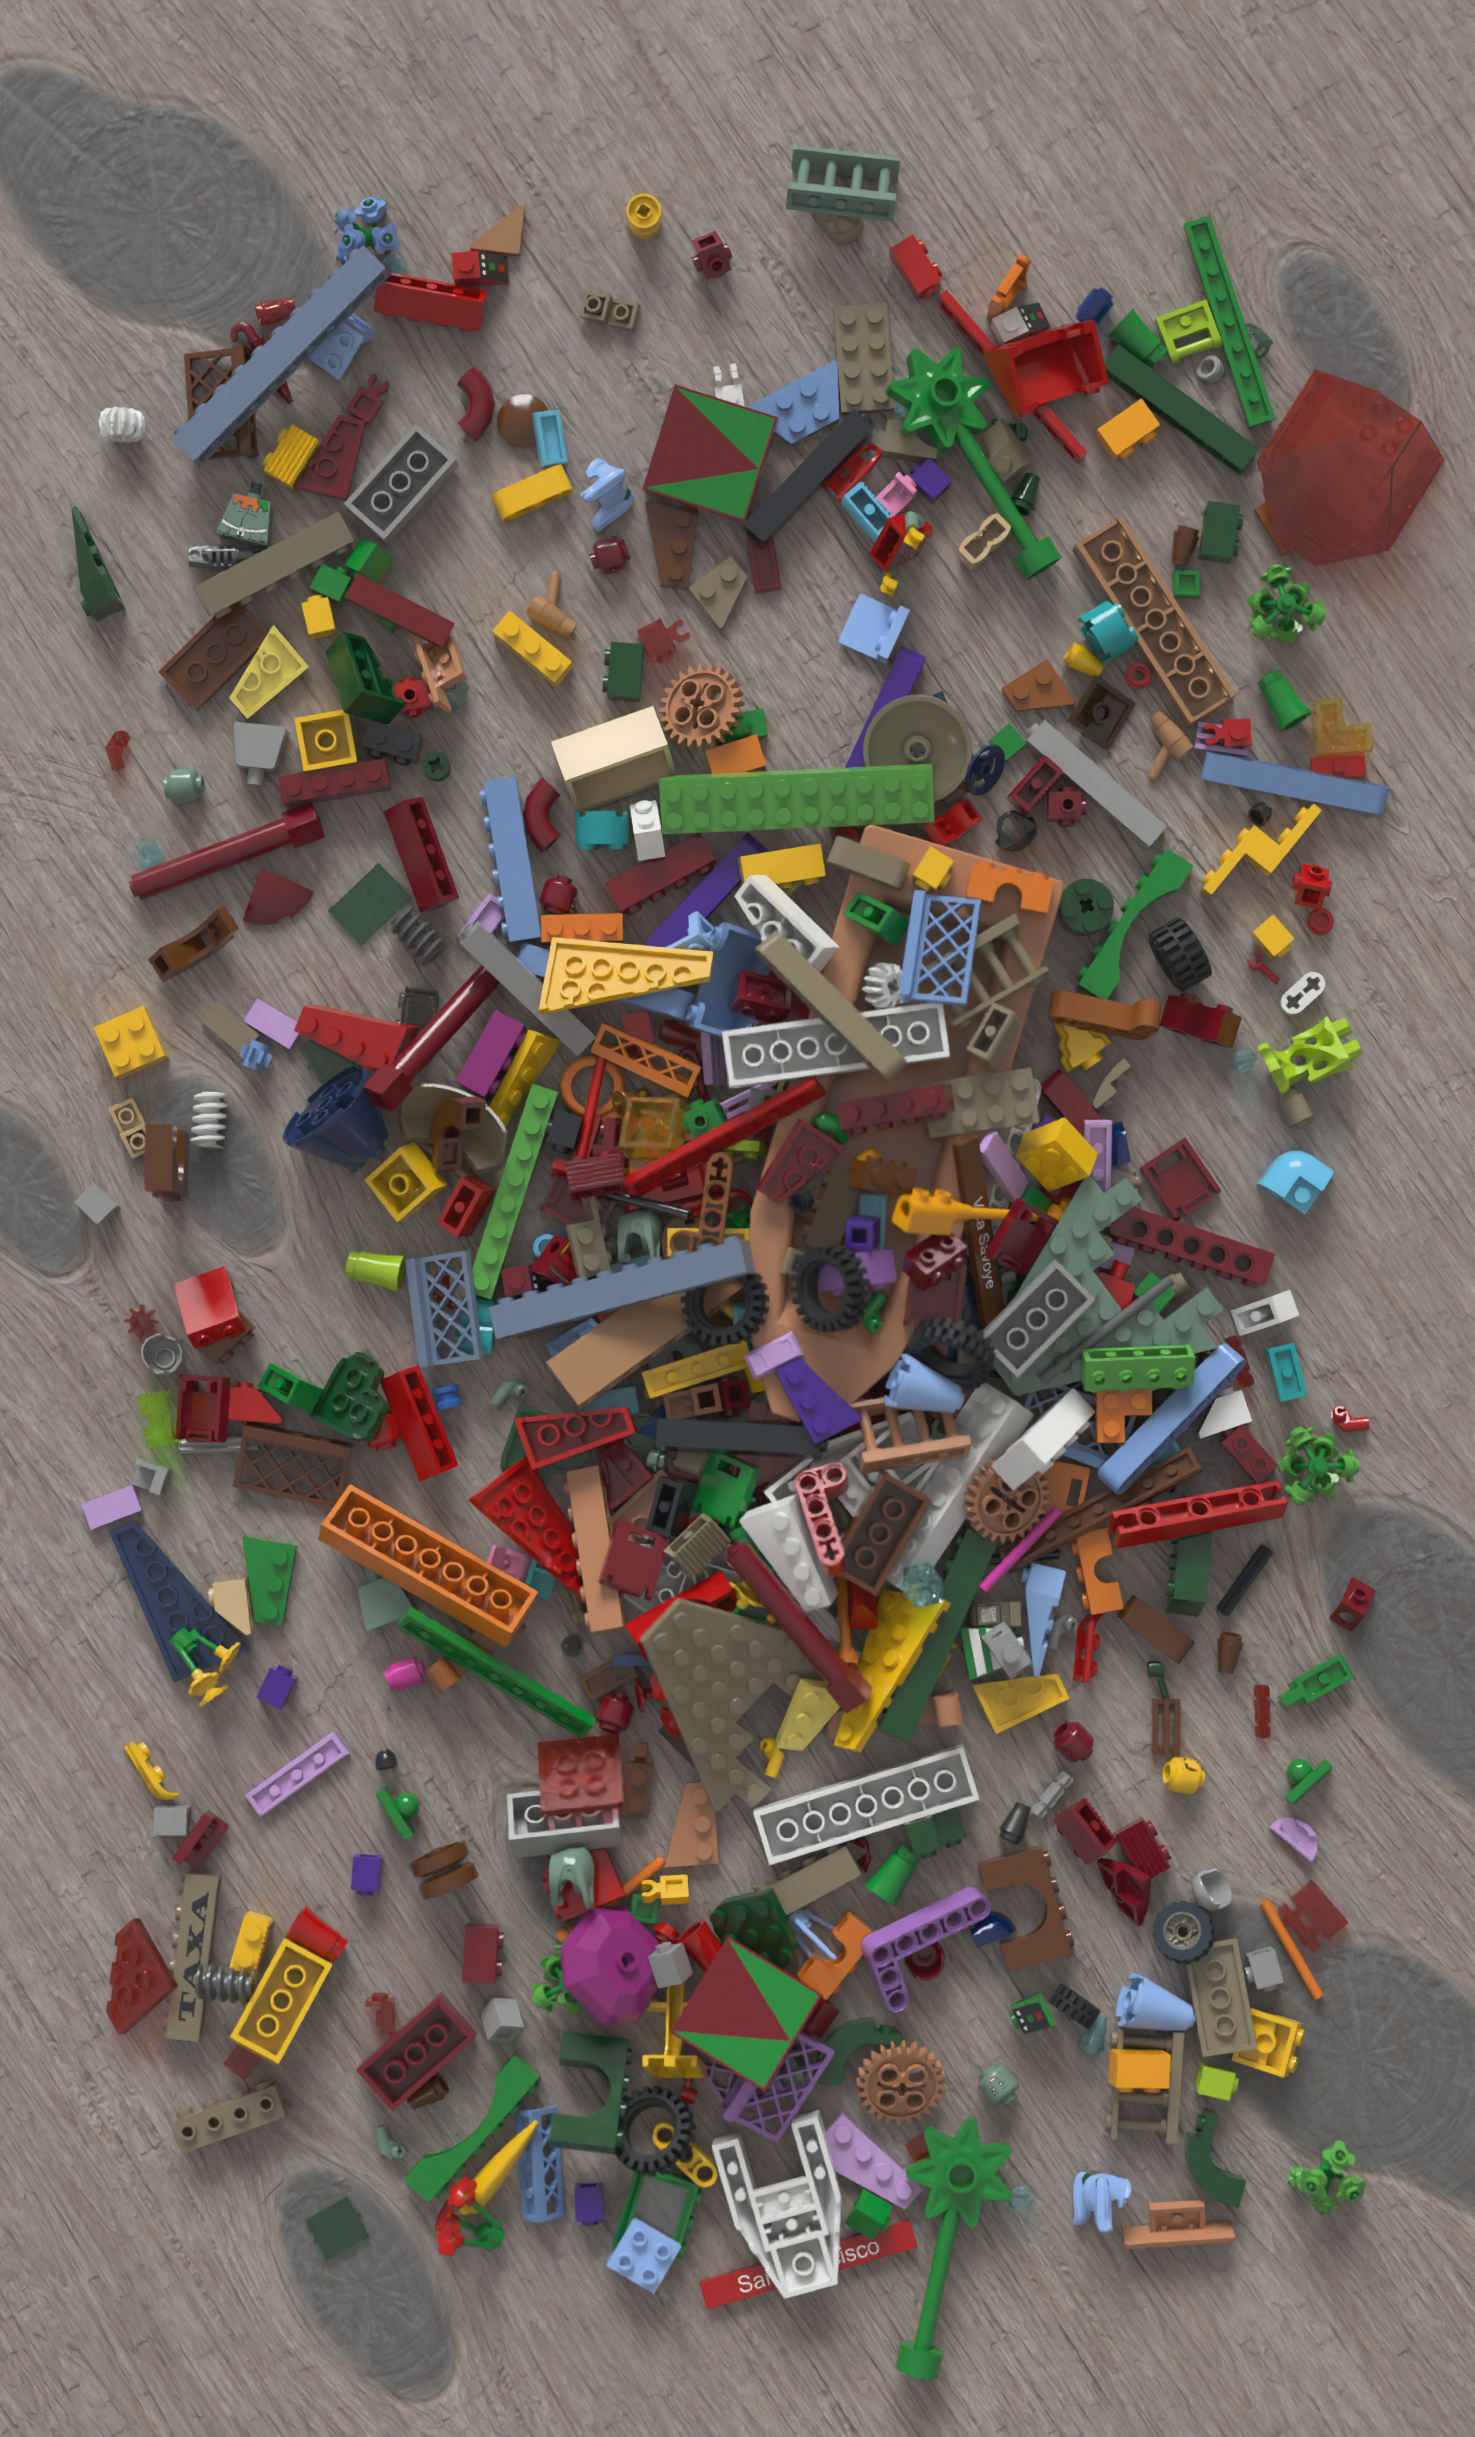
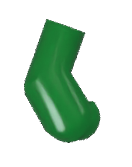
M818 1113L814 1116L813 1124L819 1130L833 1134L837 1143L843 1145L849 1141L850 1138L847 1131L841 1130L838 1116Z

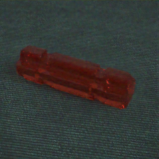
M1233 1335L1227 1337L1225 1342L1247 1360L1244 1349H1241L1242 1341L1240 1336ZM1248 1360L1242 1371L1238 1374L1237 1380L1241 1388L1254 1384L1252 1373L1249 1374L1248 1371L1250 1370Z
M1258 1684L1254 1686V1696L1257 1698V1700H1254L1255 1722L1257 1723V1726H1255V1736L1257 1738H1269L1271 1736V1726H1268V1723H1270V1700H1268L1270 1687L1266 1684Z

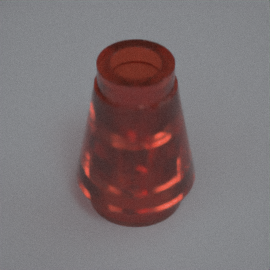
M292 297L260 300V304L254 305L260 326L267 325L268 327L289 317L292 311L296 309Z
M673 1018L671 1020H663L658 1039L664 1041V1044L696 1048L700 1037L699 1032Z

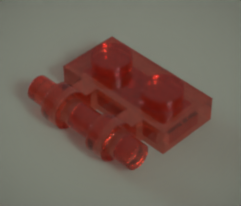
M1312 1879L1291 1896L1298 1906L1291 1910L1285 1903L1278 1908V1912L1283 1916L1282 1921L1288 1927L1291 1926L1300 1936L1299 1941L1304 1946L1307 1945L1312 1952L1317 1951L1321 1947V1944L1315 1938L1320 1932L1329 1940L1349 1923ZM1304 1913L1313 1922L1309 1929L1299 1919Z

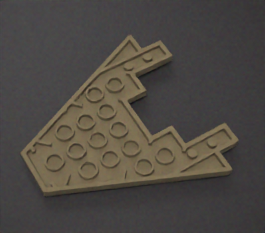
M677 1598L640 1638V1641L711 1806L718 1813L736 1794L754 1809L772 1789L736 1758L754 1739L737 1721L773 1682L792 1698L800 1678H811L818 1681L825 1680L780 1626ZM828 1640L838 1652V1649L841 1648L840 1643ZM852 1647L855 1649V1653L858 1654L859 1661L863 1653L858 1648Z

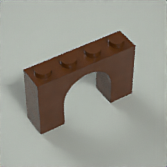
M145 1124L144 1191L152 1193V1197L164 1201H181V1196H188V1131L177 1130V1126L173 1124Z
M1040 1845L977 1862L986 1892L1014 1884H1026L1037 1889L1044 1898L1045 1914L1042 1922L1035 1930L1021 1936L999 1941L1008 1972L1072 1954L1070 1947L1074 1946L1073 1937L1070 1930L1065 1931L1062 1921L1067 1919L1063 1903L1058 1904L1055 1896L1056 1893H1059L1058 1884L1055 1876L1050 1878L1047 1868L1052 1866L1048 1850L1043 1851Z

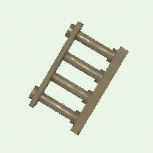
M1015 913L977 935L974 951L983 954L1004 991L989 998L972 969L970 988L980 1005L967 1013L963 1006L949 1005L957 1018L950 1022L952 1029L957 1026L960 1030L975 1022L972 1017L991 1007L992 1003L1001 1001L1028 984L1034 987L1046 980L1044 975L1049 971L1048 968L1044 966L1039 970L1036 969L1016 935V927L1020 925V922ZM999 937L1007 940L1028 975L1016 984H1013L992 949L994 946L992 942ZM956 949L945 954L944 956H942V958L945 960L947 957L953 954L956 951ZM967 949L966 951H964V954H965L966 956H967V953H968V949ZM959 955L948 965H954L955 968H959L961 971L966 967V962ZM937 959L925 966V968L930 971L941 962ZM945 967L932 975L940 986L947 981L945 978ZM923 970L921 971V977L925 975ZM951 986L944 990L949 997H957Z
M1116 2024V2032L1111 2031L1110 2048L1123 2049V2046L1165 2049V2052H1169L1171 2055L1169 2088H1166V2091H1162V2093L1120 2092L1112 2085L1110 2114H1105L1104 2130L1109 2131V2136L1113 2140H1117V2129L1159 2132V2135H1163L1166 2143L1177 2144L1184 2032L1170 2031V2036L1166 2035L1165 2038L1124 2035V2028ZM1119 2101L1161 2104V2107L1165 2108V2117L1160 2118V2121L1118 2118Z

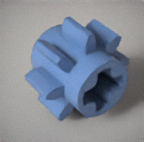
M254 1040L251 1041L249 1046L243 1044L239 1054L240 1057L244 1058L242 1065L261 1073L263 1066L269 1068L273 1056L268 1054L271 1047Z

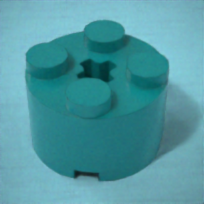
M1104 601L1078 618V622L1084 623L1080 630L1086 642L1094 653L1100 651L1104 656L1100 660L1104 664L1110 663L1135 646L1134 642L1139 640L1135 630L1131 626L1128 627L1123 619L1125 613L1118 603L1113 605L1108 601Z
M575 811V844H580V850H598V844H607V849L625 850V844H629V811H623V817L619 816V812L585 811V817H582V812Z

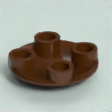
M526 394L516 395L508 399L501 406L497 416L498 430L503 439L510 446L529 448L537 445L532 413L548 411L546 405L540 399Z

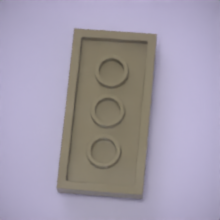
M887 302L833 306L841 415L850 414L853 409L859 414L861 412L895 411V401L885 393L886 388L893 382Z
M1031 1067L922 1083V1087L951 1084L955 1112L946 1113L945 1119L930 1121L929 1117H926L930 1139L1039 1123Z
M1238 1938L1214 1941L1212 1948L1209 1949V1953L1206 1956H1203L1198 1962L1195 1961L1186 1965L1203 2057L1258 2049Z

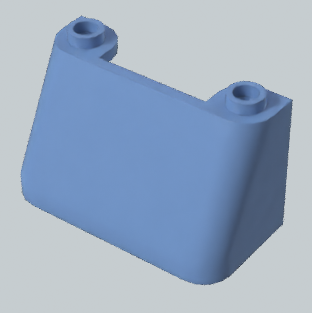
M727 922L713 928L710 936V942H712L710 952L714 953L711 980L700 983L694 1005H691L688 1009L686 1020L689 1021L691 1028L722 1039V1031L757 1026L756 1016H744L739 1012L732 1011L731 1004L736 999L737 974L741 970L766 976L769 974L770 968L755 952V948L763 942L761 934Z

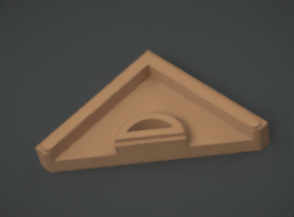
M525 205L517 207L470 244V251H483L520 257Z

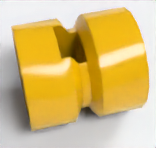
M638 194L627 205V224L634 236L640 239H649L660 231L662 226L661 206L659 201L652 195Z

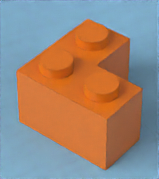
M1131 1389L1126 1392L1104 1390L1100 1393H1094V1443H1125V1416L1152 1415V1391Z

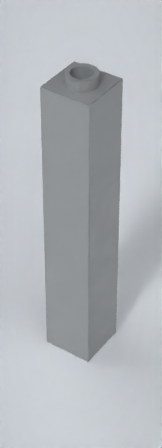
M1044 720L1040 726L1035 723L1025 734L1028 737L1026 746L1040 758L1044 755L1050 758L1063 770L1062 777L1081 792L1082 795L1146 850L1167 828L1161 820L1047 721Z
M479 921L474 925L469 923L461 931L460 944L574 1054L578 1056L596 1038L594 1031L571 1009L540 1015L539 1006L544 983Z

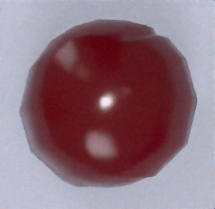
M937 1941L904 1957V1963L915 1979L929 1981L936 1978L943 1970L946 1960L945 1951Z

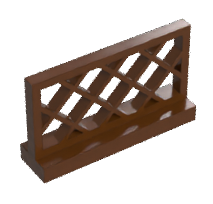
M244 344L233 345V348L184 354L188 421L194 416L193 413L196 410L195 403L198 406L203 403L206 404L213 397L214 390L221 384H224L226 380L229 381L230 375L238 366L245 365L251 359V350ZM231 356L232 365L224 374L215 365L222 357ZM203 359L209 365L198 377L193 372L192 360ZM214 368L222 377L211 388L203 380ZM202 383L210 392L199 403L194 398V391ZM255 412L233 434L237 440V449L226 451L221 446L219 449L222 451L215 452L208 460L246 456L247 458L258 457Z
M247 1421L243 1429L233 1487L333 1508L344 1491L354 1443ZM248 1441L259 1443L264 1453L252 1460L246 1451ZM266 1445L273 1446V1447L268 1450V1448L266 1447ZM277 1448L286 1449L291 1456L289 1460L281 1465H278L271 1454ZM305 1453L312 1454L318 1464L305 1471L297 1459ZM267 1455L275 1469L263 1476L255 1462ZM319 1456L327 1457V1458H325L324 1460H321ZM244 1458H246L249 1463L243 1466ZM331 1459L344 1461L342 1471L333 1477L324 1465ZM294 1461L302 1474L289 1481L282 1468ZM251 1466L259 1479L253 1483L241 1482L242 1471ZM321 1467L328 1480L316 1487L308 1474ZM277 1471L286 1483L279 1489L271 1488L266 1481V1478ZM303 1477L312 1487V1490L305 1495L297 1493L292 1485ZM338 1477H340L339 1485L335 1481ZM262 1481V1483L264 1484V1486L257 1485V1484ZM332 1483L337 1490L336 1501L324 1499L319 1490ZM287 1487H289V1489L291 1490V1492H290V1491H285L284 1489H286ZM313 1493H316V1495H317L318 1497H314V1496H310V1495H312Z

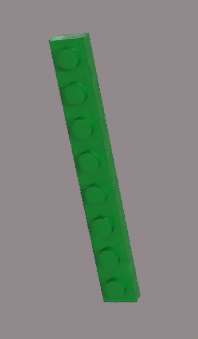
M1209 215L1184 223L1183 228L1210 311L1222 340L1223 352L1248 429L1273 422L1276 418L1211 217Z
M411 1607L400 1618L396 1628L579 1738H582L593 1727L596 1718L588 1714L584 1709L578 1708L566 1701L562 1696L543 1687L539 1682L523 1675L516 1668L498 1660L493 1654L485 1652L472 1644L471 1641L460 1637L446 1626L430 1619L423 1612Z

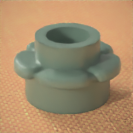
M652 1447L647 1458V1468L653 1469L654 1473H657L660 1469H665L668 1453Z

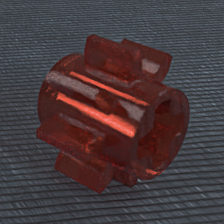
M140 1305V1311L137 1312L130 1308L129 1311L132 1314L130 1319H124V1322L130 1323L131 1326L128 1333L131 1334L138 1331V1337L142 1339L144 1332L154 1335L152 1327L154 1324L160 1323V1321L153 1318L156 1310L152 1309L149 1312H145V1305ZM138 1316L147 1317L145 1320L146 1327H137L139 1323Z

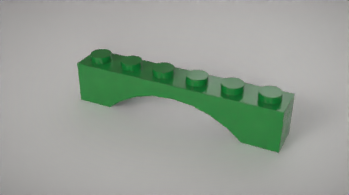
M1168 848L1163 854L1157 852L1149 864L1153 867L1148 877L1143 874L1134 887L1139 891L1133 899L1128 897L1121 907L1120 911L1124 914L1119 922L1115 919L1112 921L1105 932L1109 937L1104 944L1099 942L1091 953L1094 960L1089 967L1084 964L1076 976V979L1080 980L1076 987L1088 995L1108 999L1120 981V950L1131 922L1150 903L1165 895L1177 892L1194 867V865Z
M515 2052L497 2072L492 2105L478 2128L453 2147L436 2153L424 2154L406 2175L404 2181L428 2203L433 2197L438 2200L448 2188L446 2182L452 2176L455 2179L458 2178L467 2166L464 2162L470 2155L475 2158L485 2147L482 2143L488 2135L493 2138L502 2128L501 2120L507 2114L511 2117L522 2104L519 2100L526 2093L530 2096L540 2085L537 2081L540 2073Z

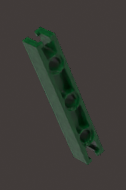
M1119 344L1104 362L1109 380L1136 400L1142 399L1152 412L1237 475H1241L1256 455L1258 447Z

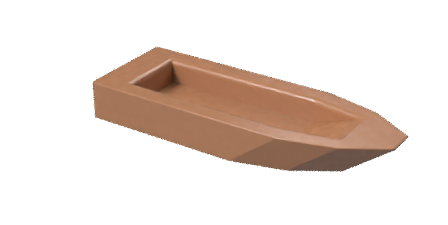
M867 826L863 831L860 844L910 863L911 866L901 891L851 873L832 936V940L839 948L825 965L821 974L860 1013L882 1010L875 1008L871 1002L865 1000L867 992L862 990L866 986V981L863 977L869 976L868 968L876 967V964L881 962L896 964L899 966V969L903 970L908 930L897 947L847 918L843 913L856 893L859 891L893 908L910 922L914 890H921L914 884L916 880L912 878V875L930 846L954 862L948 871L952 876L944 889L938 887L936 892L929 890V892H926L928 895L965 898L971 867L973 864L978 865L979 861L992 863L995 865V869L1004 871L1005 867L1013 866L878 826ZM1021 869V874L1032 876L1033 872ZM1048 877V880H1053L1054 884L1046 916L1019 911L1020 895L1014 888L1008 886L1001 887L995 892L992 905L981 903L977 935L1015 913L1020 922V925L1016 927V935L1037 970L1041 969L1064 891L1063 883L1051 877ZM931 903L930 913L935 919H938L948 911L943 904ZM963 906L956 911V914L964 922L973 915L974 907ZM953 915L940 923L947 933H950L960 925ZM930 918L928 925L932 923V920ZM936 926L927 933L926 938L934 945L944 935ZM963 929L952 939L960 946L969 941L970 936ZM1002 937L992 942L994 945L992 949L1013 984L1026 978L1028 975L1007 940H1003ZM947 941L936 950L941 956H944L955 948ZM978 951L974 952L972 969L989 998H992L1004 991L983 954H979ZM932 952L923 959V965L927 966L938 958ZM954 965L950 966L956 974L960 972L959 968H955ZM947 969L944 970L946 973L945 978L948 981L953 976ZM928 979L919 985L918 994L929 995L937 988ZM955 981L950 986L955 995L961 998L962 987ZM1028 984L996 1003L1015 1012L1022 1024L995 1070L974 1061L966 1047L970 1045V1041H973L972 1037L978 1031L977 1027H980V1023L984 1022L983 1018L986 1017L985 1013L989 1012L988 1008L972 1017L975 1022L960 1030L958 1026L953 1029L951 1028L950 1022L957 1018L950 1006L943 1004L950 1054L948 1059L908 1064L888 1083L883 1082L872 1070L814 1077L824 1086L826 1095L777 1121L760 1180L798 1119H802L819 1130L813 1124L814 1116L818 1113L839 1117L837 1103L922 1088V1083L1010 1071L1035 986L1031 987ZM970 986L967 1006H963L966 1013L980 1005ZM913 1001V1004H898L895 1005V1008L926 1004L928 1002ZM810 1010L808 1020L819 1018ZM805 1079L790 1080L787 1089ZM926 1117L919 1118L920 1123L903 1125V1121L893 1123V1128L877 1130L876 1126L868 1127L866 1133L851 1135L850 1130H846L850 1138L847 1143L842 1145L846 1149L831 1159L823 1169L817 1171L806 1180L805 1184L799 1189L811 1191L815 1202L816 1197L822 1198L826 1188L821 1186L826 1171L832 1172L833 1168L837 1167L851 1173L852 1160H856L855 1156L868 1148L875 1147L877 1152L880 1151L884 1164H890V1160L907 1162V1168L917 1169L914 1189L925 1190L931 1197L934 1196L935 1190H943L950 1193L954 1201L961 1203L952 1144L971 1135L979 1137V1143L981 1144L988 1130L930 1139ZM819 1130L826 1136L836 1141L833 1134ZM861 1189L859 1194L887 1195L884 1250L893 1249L897 1282L886 1283L887 1289L871 1291L873 1295L876 1291H879L888 1299L878 1311L880 1321L882 1322V1328L879 1332L872 1333L867 1331L863 1326L862 1320L858 1319L860 1323L852 1326L851 1329L821 1333L818 1332V1329L813 1330L809 1328L810 1323L805 1324L802 1321L804 1315L797 1314L796 1309L800 1307V1304H793L792 1298L798 1297L797 1292L791 1293L790 1286H797V1282L791 1281V1276L780 1273L787 1247L804 1252L808 1249H813L804 1245L806 1239L802 1238L801 1235L806 1223L812 1224L816 1213L811 1212L812 1207L806 1212L799 1213L792 1208L790 1197L781 1204H778L757 1190L750 1213L749 1244L756 1273L762 1276L761 1283L767 1285L768 1289L764 1290L765 1295H769L770 1301H765V1307H769V1312L763 1314L762 1318L766 1319L764 1325L759 1324L758 1328L760 1330L756 1334L750 1335L753 1348L755 1350L793 1331L805 1355L800 1359L850 1406L898 1363L901 1354L904 1353L910 1343L916 1326H914L915 1315H910L909 1326L903 1325L909 1279L901 1270L903 1256L905 1252L931 1234L907 1233L891 1221L901 1196ZM859 1196L850 1218L853 1215H858ZM803 1197L799 1198L801 1203L805 1201ZM964 1221L955 1222L951 1231L960 1240L964 1230ZM846 1229L839 1246H845ZM847 1249V1250H853L855 1253H858V1252H867V1251H868V1250ZM950 1273L947 1274L943 1280H947ZM817 1277L819 1300L824 1309L835 1314L843 1304L844 1295L832 1296L831 1291L820 1292ZM775 1371L761 1377L771 1414L801 1422Z

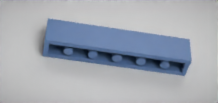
M516 777L484 782V790H480L482 806H487L489 816L484 817L486 832H492L493 843H488L491 859H496L497 869L493 870L495 886L500 885L502 896H497L499 912H505L506 922L501 923L503 938H509L511 945L541 940L540 919Z

